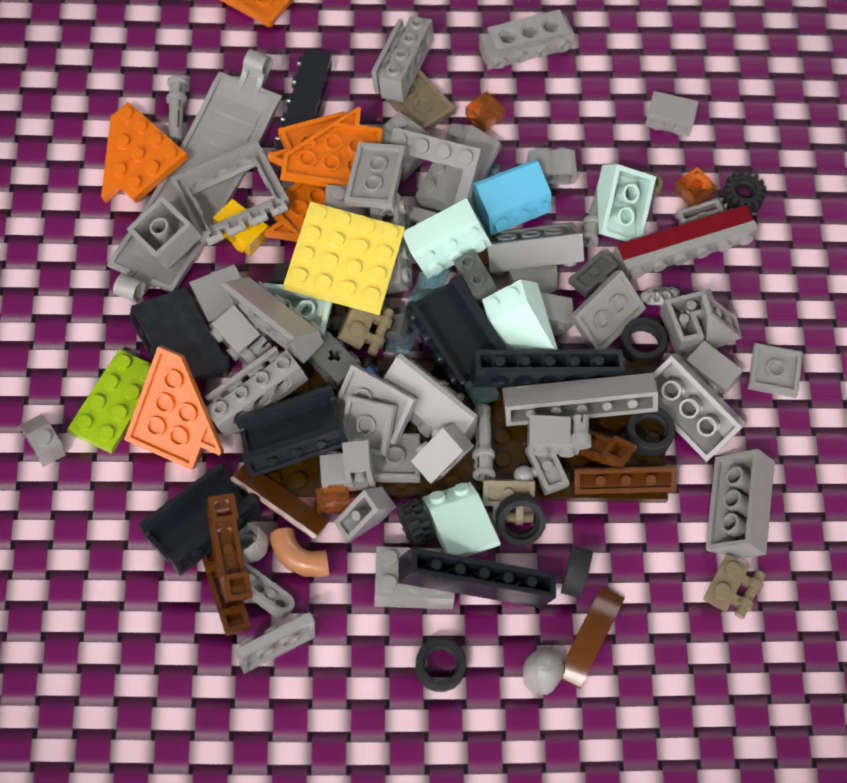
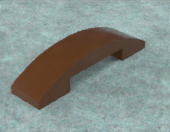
M589 429L591 447L580 450L579 454L599 463L624 467L637 449V445L618 436H614L611 439Z
M234 493L208 497L210 536L216 569L226 602L253 598L249 571L245 570L236 522L239 517Z
M211 552L202 559L225 635L228 636L251 629L243 600L226 602L220 585L214 554Z
M601 587L563 662L564 675L561 680L581 689L625 600L624 597Z

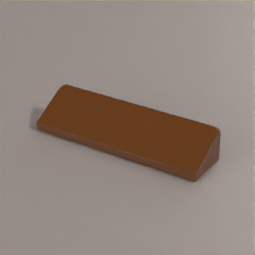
M674 464L625 465L624 467L611 465L572 467L574 494L677 492L676 466Z
M243 465L231 477L232 482L249 494L252 493L259 501L313 539L319 537L329 523L326 517L265 474L251 478L245 465Z

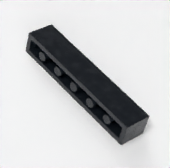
M305 48L303 57L299 56L297 62V70L299 71L298 75H294L292 79V88L294 89L292 94L288 93L286 107L288 109L287 112L282 113V127L318 118L332 69V53ZM278 131L275 138L276 151L284 149ZM269 162L273 164L275 174L281 175L282 167Z
M411 547L398 558L399 584L542 608L556 598L555 573L415 547Z

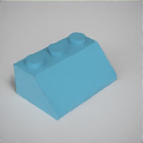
M536 159L474 183L475 213L489 236L552 212L551 191Z

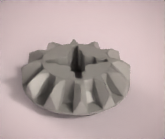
M665 286L650 288L643 291L640 296L641 301L646 302L648 305H662L664 300L678 297L680 294L679 289Z

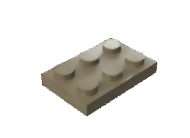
M419 70L404 102L385 99L396 112H401L426 131L455 114L456 110L451 102L421 70Z

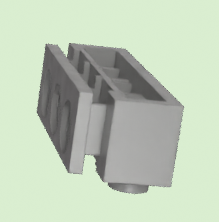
M559 9L487 27L488 33L480 35L479 51L487 70L500 69L506 65L523 63L534 58H543L557 52H566L572 49L574 33L566 15H562Z
M410 16L406 26L403 24V19H398L372 69L374 91L379 92L381 89L382 98L404 102L434 41L432 19Z
M398 193L396 194L393 210L370 208V218L403 226L405 230L410 228L407 201ZM404 237L401 241L386 294L408 291L412 287L411 252Z
M274 346L205 397L210 403L206 409L212 421L227 439L239 430L235 422L236 417L276 404L308 381V378L288 350L280 354ZM269 361L271 364L264 368L262 364ZM248 375L250 379L243 383L242 378ZM228 390L230 393L222 398L221 394Z

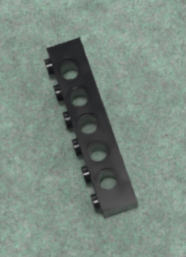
M622 349L474 350L469 365L472 387H515L624 376L626 371Z

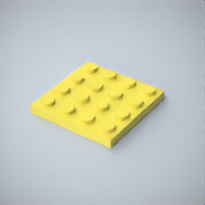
M310 202L283 289L380 315L405 227Z

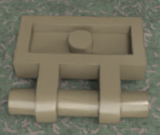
M350 307L337 338L357 349H360L365 342L370 345L367 352L376 356L379 348H382L384 345V336L387 329L391 328L394 311L385 308L383 315H377ZM372 323L378 326L375 334L369 332Z
M483 479L482 503L484 506H492V512H487L492 525H497L495 521L496 510L499 504L508 496L527 494L535 498L534 479L528 481ZM519 506L515 508V512L507 514L506 522H513L515 525L533 523L534 515L533 513H524V507L526 506Z
M726 554L703 601L724 612L728 610L731 604L737 607L734 615L739 619H744L747 612L752 610L754 606L753 600L756 594L761 592L766 575L762 571L757 570L754 576L750 578L746 575L750 566ZM740 585L747 588L743 597L736 595Z

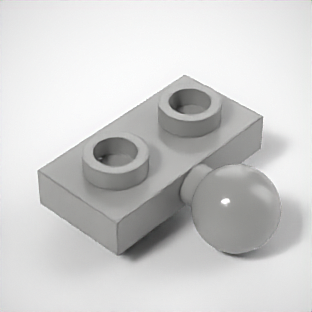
M527 447L525 448V453L532 467L530 468L525 465L517 467L513 474L515 480L528 481L537 477L545 495L569 487L570 483L556 454L536 456L533 453H527Z

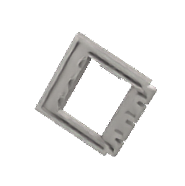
M393 127L389 144L405 145L406 155L463 169L454 204L466 198L470 203L484 150ZM408 205L410 228L414 226L415 222L417 225L437 213Z
M257 140L171 177V181L194 228L202 237L200 239L201 242H207L208 246L224 240L222 235L224 233L231 237L247 230L246 223L253 227L269 220L267 216L269 213H271L272 217H276L289 211L287 207L290 204L289 199ZM257 166L258 173L266 188L270 190L273 198L208 227L203 218L204 214L193 194Z

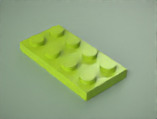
M119 349L67 428L68 433L113 454L128 430L151 364Z

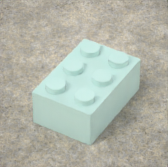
M467 198L405 230L403 233L412 256L427 279L455 265L453 260L470 250L475 249L476 253H480L492 245L482 223Z

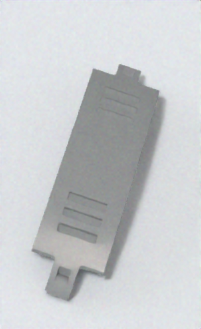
M249 49L245 55L242 74L239 79L222 72L217 74L180 146L187 153L189 159L157 186L139 217L163 196L192 224L171 181V177L257 140L261 145L282 100L281 95L263 89L273 63V59L270 56ZM247 171L193 194L204 214L203 218L208 227L214 225L213 217L233 198ZM128 232L107 264L109 268L122 272L114 283L113 293L138 303L150 286H156L168 292L175 291L207 242L202 243L201 240H198L166 271Z

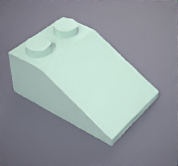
M618 164L602 165L597 186L599 234L624 242L643 237L656 176Z
M520 279L482 299L487 318L507 350H558L538 283Z
M264 283L271 295H279L286 302L288 308H296L303 315L306 322L312 321L321 329V336L325 335L332 302L284 290L282 284ZM253 325V327L260 333V337L263 336L267 341H274L264 332L258 329L255 325Z
M471 482L460 483L452 488L435 491L430 495L422 497L424 510L428 514V519H430V525L434 530L433 533L445 553L466 557L500 546V541L480 496Z

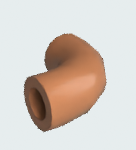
M279 528L270 532V544L275 556L289 571L304 577L329 576L325 550L309 551L302 548L297 543L295 531L292 528Z

